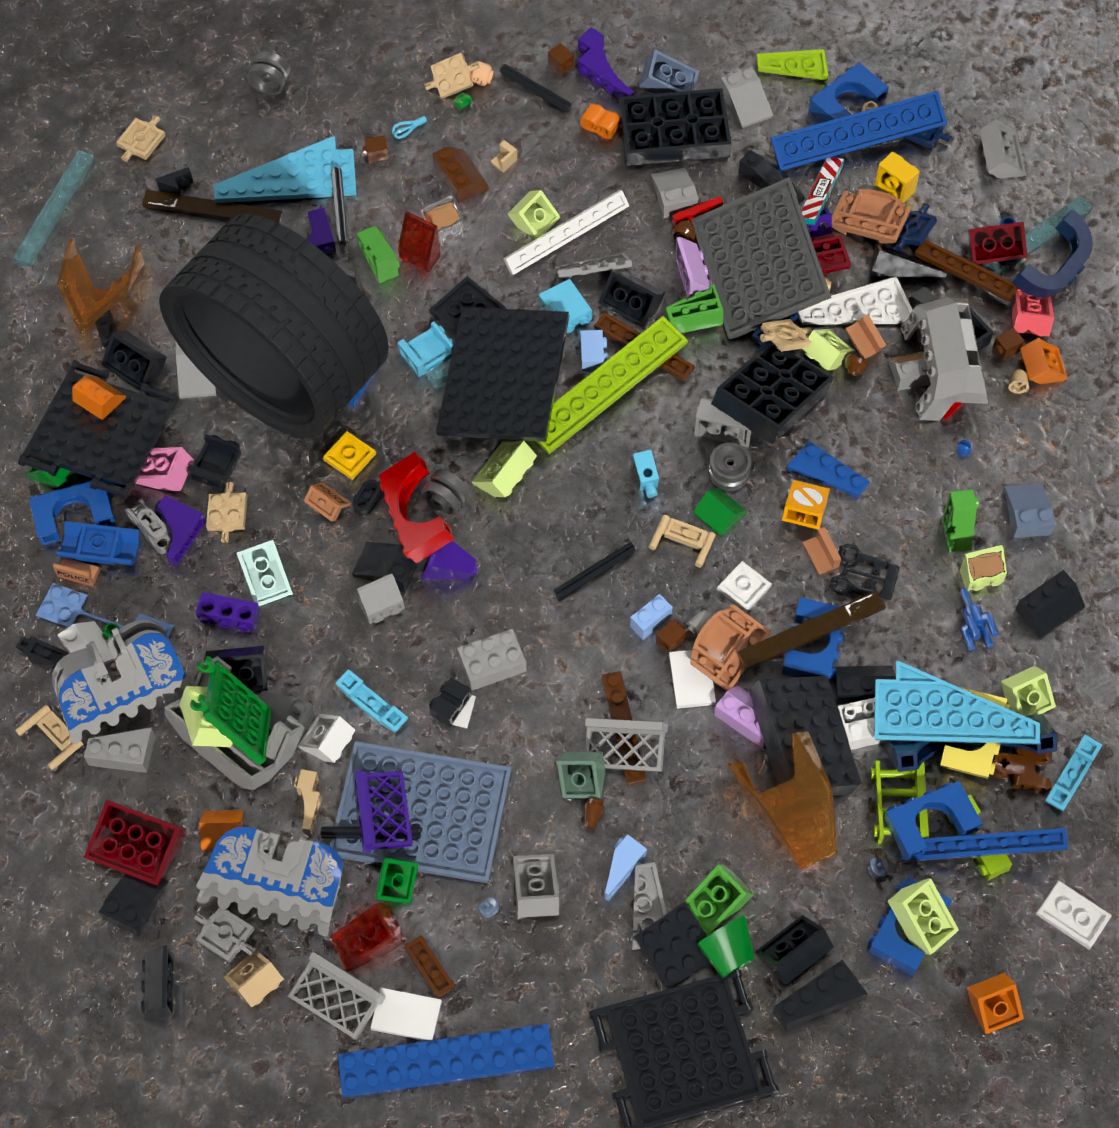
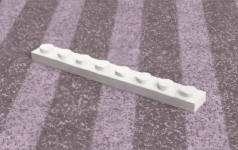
M618 190L503 258L510 274H516L629 207L623 191Z

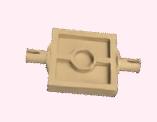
M462 53L456 54L431 65L433 81L424 85L427 91L437 87L440 97L444 99L474 86L471 72L480 68L479 63L476 61L468 65Z
M154 115L150 122L135 118L116 142L117 146L126 150L123 156H121L123 161L127 162L132 155L147 160L166 136L165 132L156 127V124L160 121L158 116Z
M791 319L766 322L760 328L765 333L761 334V341H772L781 352L808 348L811 344V341L806 336L812 333L811 328H800Z
M226 482L225 493L209 494L206 528L208 531L222 532L221 542L224 543L225 541L226 543L229 542V532L244 530L246 523L248 496L246 492L233 493L234 484L232 482Z

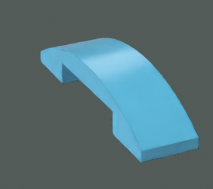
M349 669L335 683L359 708L392 732L396 733L408 720L405 714L395 706H390L363 684V680Z
M1084 735L1045 800L1047 803L1064 811L1102 747L1101 743Z

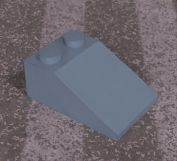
M654 50L645 59L639 87L653 94L694 91L699 71L658 50Z
M1043 484L1005 486L1004 490L1013 538L1051 535L1055 527L1052 506Z

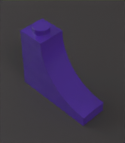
M164 495L162 500L156 503L155 513L172 532V543L166 557L169 564L176 567L206 521L203 513Z

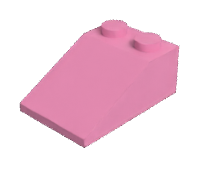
M182 447L153 448L136 484L163 491H181L188 475L186 470L189 464H193L194 459Z

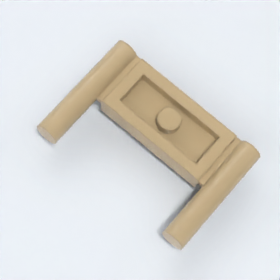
M663 515L648 547L651 550H656L661 536L664 534V537L698 550L701 548L695 562V566L701 568L716 534Z
M47 705L43 706L15 730L21 736L36 723L46 736L62 751V753L47 764L52 771L83 745L81 741L76 744L71 743L67 726Z

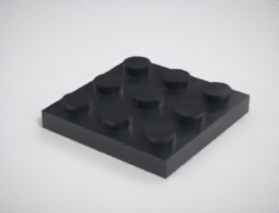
M466 276L429 309V313L454 334H457L462 307L506 309V307Z
M682 902L633 936L666 989L674 987L709 962L698 947V942L706 938L707 935L686 902Z

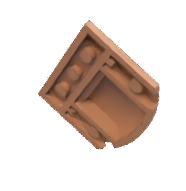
M858 189V192L848 194V190L844 191L832 215V228L845 235L848 232L879 240V243L883 244L896 243L910 214L911 207L908 205L906 208L902 204L901 199L881 191Z
M734 604L730 605L728 609L718 611L702 627L692 648L690 665L720 687L729 691L745 670L737 652L767 639L771 631Z

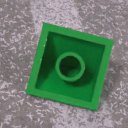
M716 488L705 493L693 514L718 535L723 536L747 513V510L720 488Z
M389 856L384 857L375 899L410 904L419 863Z

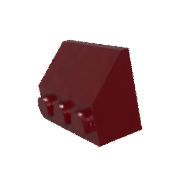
M1024 222L968 229L972 262L975 264L1028 258Z

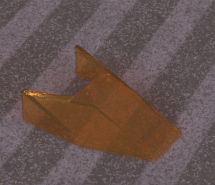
M795 732L792 734L795 777L783 784L759 794L755 791L744 762H732L727 765L761 820L798 866L803 869L838 854L831 785L809 732Z

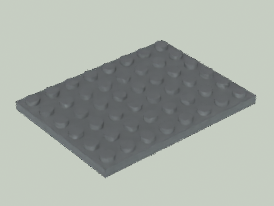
M790 177L691 219L692 225L695 227L700 250L703 253L704 263L708 269L709 279H711L712 285H715L723 307V323L730 340L760 328L763 323L780 320L832 298Z

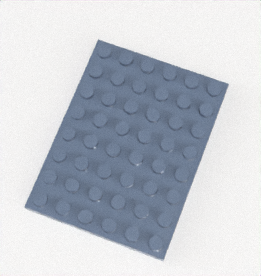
M355 741L335 826L359 827L354 785L355 771H364V774L403 771L410 827H420L421 838L412 839V847L371 850V853L364 854L362 852L361 839L332 838L330 847L335 849L342 859L382 865L383 858L389 856L419 863L417 872L489 884L512 771L511 767ZM390 778L387 781L394 788L400 784L399 778ZM376 779L368 780V785L373 789H376L381 784ZM383 786L378 792L387 798L392 791ZM394 794L389 801L398 806L402 799ZM377 796L370 800L371 804L377 808L383 802ZM385 804L381 811L389 816L394 809ZM398 812L392 817L399 825L404 821V817ZM376 814L373 818V822L378 826L385 821L379 814ZM388 822L384 827H395V826H393L391 823ZM375 839V842L384 843L387 839ZM397 839L398 841H407V839Z

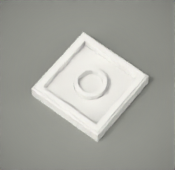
M741 561L720 583L717 590L745 612H748L769 590L772 583Z

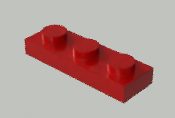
M721 196L711 198L707 202L677 212L672 218L673 228L680 221L687 220L691 222V219L723 206Z

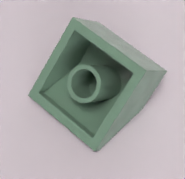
M564 752L557 760L562 798L600 799L602 797L605 776L603 752Z

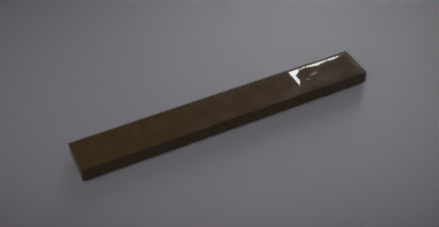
M148 189L142 202L145 208L227 221L239 214H253L281 224L283 211L229 202L215 203V200Z
M874 591L737 652V655L747 671L883 611L886 606L878 592Z

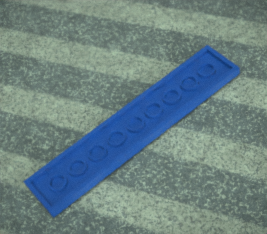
M934 91L771 137L770 141L777 165L781 171L943 127L947 125L939 93Z
M548 1023L338 1054L343 1098L554 1067Z

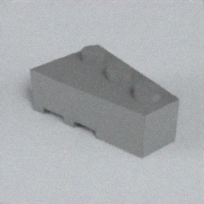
M151 727L89 738L84 758L89 766L147 773L156 736Z

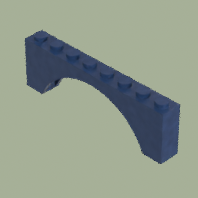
M1043 714L1030 715L1025 717L1040 723V744L1000 743L1004 746L1026 749L1036 754L1056 752L1057 732ZM886 741L887 753L898 772L917 770L925 760L943 752L945 745L959 748L986 744Z

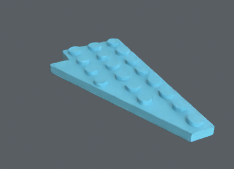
M335 136L327 138L214 184L215 203L334 197L331 173L334 167L342 169L344 196H355L356 181L353 149L336 150Z
M896 661V680L876 679L875 740L1040 744L1039 722L900 661Z

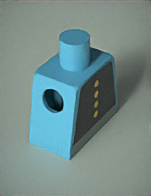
M647 450L633 454L631 470L639 492L645 491L647 498L657 496L656 487H658L659 476L652 451Z

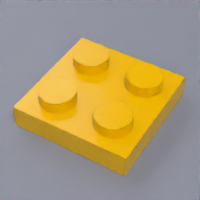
M346 431L323 456V460L353 480L376 455V451Z

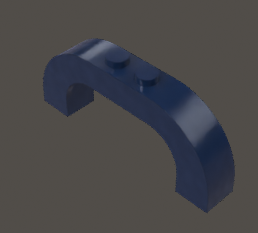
M1073 209L1055 227L1069 243V257L1055 275L1042 274L1029 263L1012 281L1024 293L1040 298L1053 296L1067 284L1070 286L1077 279L1075 275H1079L1084 270L1085 266L1083 264L1092 252V235L1086 222Z

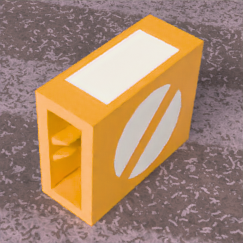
M793 480L785 504L782 521L819 530L830 489Z

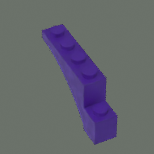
M590 27L578 38V51L583 55L577 60L578 72L590 79L595 85L603 88L608 94L618 98V100L619 97L634 96V91L617 77L606 59L603 49L604 35Z

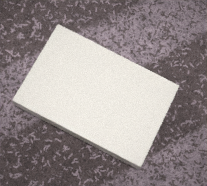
M692 650L669 652L676 709L716 705L713 681L690 665Z
M1059 880L1036 913V915L1089 950L1112 916Z
M380 988L379 993L386 998L374 1011L371 1030L423 1041L433 1040L442 1003L441 999Z

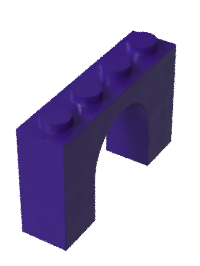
M325 208L308 211L311 234L307 240L326 255L336 252Z

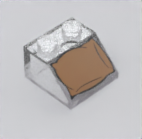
M453 195L421 209L423 231L432 245L442 243L446 239L457 236L464 231L463 219Z

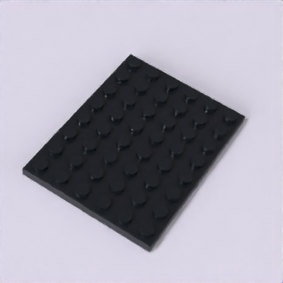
M462 307L436 428L437 436L547 442L569 323V312Z

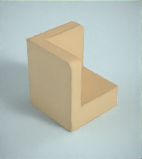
M505 140L499 144L500 153L491 160V164L503 173L517 161V149Z

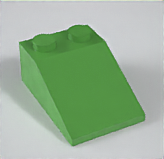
M718 864L684 902H686L706 935L709 936L737 913L754 893L726 865Z

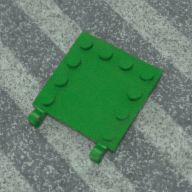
M206 656L205 663L207 665L199 661L197 668L203 673H210L206 697L202 694L199 695L198 701L200 703L192 699L190 707L194 711H202L203 717L208 723H211L222 735L231 740L237 748L246 753L249 759L261 765L266 760L272 709L218 661L214 663L211 657Z

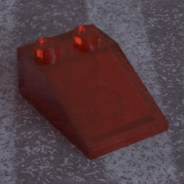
M406 211L398 245L399 258L406 263L409 262L416 265L421 270L430 272L441 257L438 226Z
M378 902L330 936L346 972L352 971L393 951L407 941L390 905Z

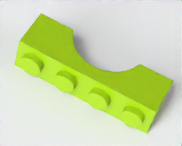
M970 794L968 798L979 816L981 811ZM947 815V818H948L949 822H950L951 824H953L952 820H951L950 817ZM1007 855L971 857L975 859L978 864L979 873L985 876L987 881L1009 871L1012 866Z

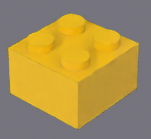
M892 151L878 165L875 186L883 192L901 199L903 204L915 193L920 171Z

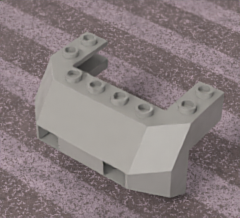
M945 297L917 305L902 324L901 332L904 334V340L909 341L916 331L918 342L924 345V359L927 361V375L930 377L931 385L916 403V412H918L919 420L940 421L954 402L989 404L968 299Z
M218 656L213 658L214 663L218 661L231 672L232 668ZM199 671L194 686L208 687L210 673ZM181 699L164 707L166 718L188 745L240 788L254 790L270 781L290 760L305 729L291 715L287 717L285 724L281 721L277 722L270 737H268L266 760L261 765H258L234 744L231 747L193 746L179 704Z

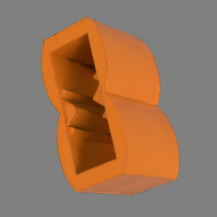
M590 104L580 118L581 127L590 132L597 133L605 139H611L621 125V117L616 112L607 111L601 105Z

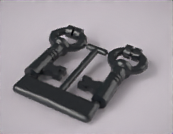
M853 543L840 546L838 553L841 559L846 562L843 571L844 575L831 577L829 587L838 595H846L851 592L867 595L876 591L877 581L873 583L870 580L868 588L854 585L851 579L846 576L848 571L883 581L882 593L879 595L881 598L891 600L900 568L899 565L887 563L886 559L864 554ZM847 548L856 551L855 558L845 557ZM860 560L874 564L872 573L877 572L876 574L878 575L880 572L879 568L881 566L886 567L887 564L886 577L882 578L848 568V563L851 564ZM839 579L845 580L848 583L846 590L837 589Z

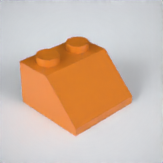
M1037 338L1020 348L1022 353L1021 359L1026 366L1029 380L1038 384H1045L1068 379L1058 347Z
M84 376L72 387L73 402L101 420L126 398L125 394L94 376Z
M1006 973L967 987L971 1006L985 1034L1024 1019L1016 983Z

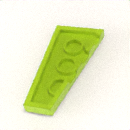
M824 49L756 54L758 72L828 81L829 75Z

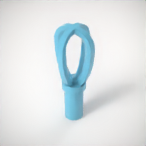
M422 116L414 121L397 123L392 127V134L397 139L404 138L417 126L426 123L427 120L425 116ZM408 124L407 126L395 130V128L400 125ZM409 129L406 133L402 134L401 136L397 135L398 133H401Z

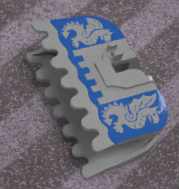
M137 620L120 629H112L113 636L107 641L108 649L113 657L111 660L103 662L93 641L86 645L87 648L72 652L64 656L57 663L52 672V685L72 744L81 741L83 730H88L91 734H98L101 730V722L106 721L109 725L115 726L119 723V714L125 713L128 717H135L138 713L137 707L140 704H143L147 709H153L156 706V698L158 696H162L165 700L169 701L174 698V690L179 687L184 691L186 686H193L185 674L186 671L180 663L163 627L157 622Z
M237 827L227 831L217 841L207 866L197 882L196 887L200 890V893L196 900L198 903L205 904L209 902L211 897H217L218 906L221 909H226L232 902H236L240 914H247L251 908L255 907L261 920H266L272 913H276L278 915V923L281 925H287L292 918H295L298 921L297 926L300 930L306 931L311 924H316L318 926V934L327 937L341 882L342 859L335 849L329 845L308 841L309 836L303 834L299 842L293 841L287 845L281 862L276 860L281 840L280 832H270L268 834L255 828Z

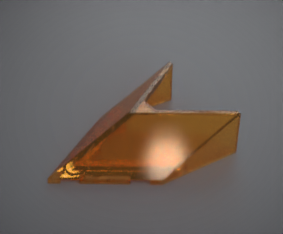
M69 239L57 285L80 335L129 293L145 263L140 246L135 248L130 270L116 282H112L107 290L94 288L78 254L74 240Z

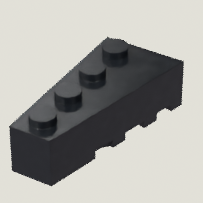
M841 960L775 1005L773 1014L786 1030L808 1022L813 1018L827 1015L832 1011L846 1008L851 1004L865 1001L868 993L845 962Z

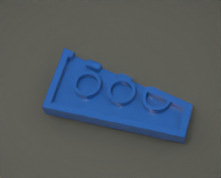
M808 441L788 464L786 469L791 472L801 473V476L808 479L809 477L816 479L821 484L836 487V490L859 498L870 484V481L811 441Z

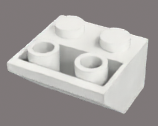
M875 698L837 707L851 750L885 742V740H875Z

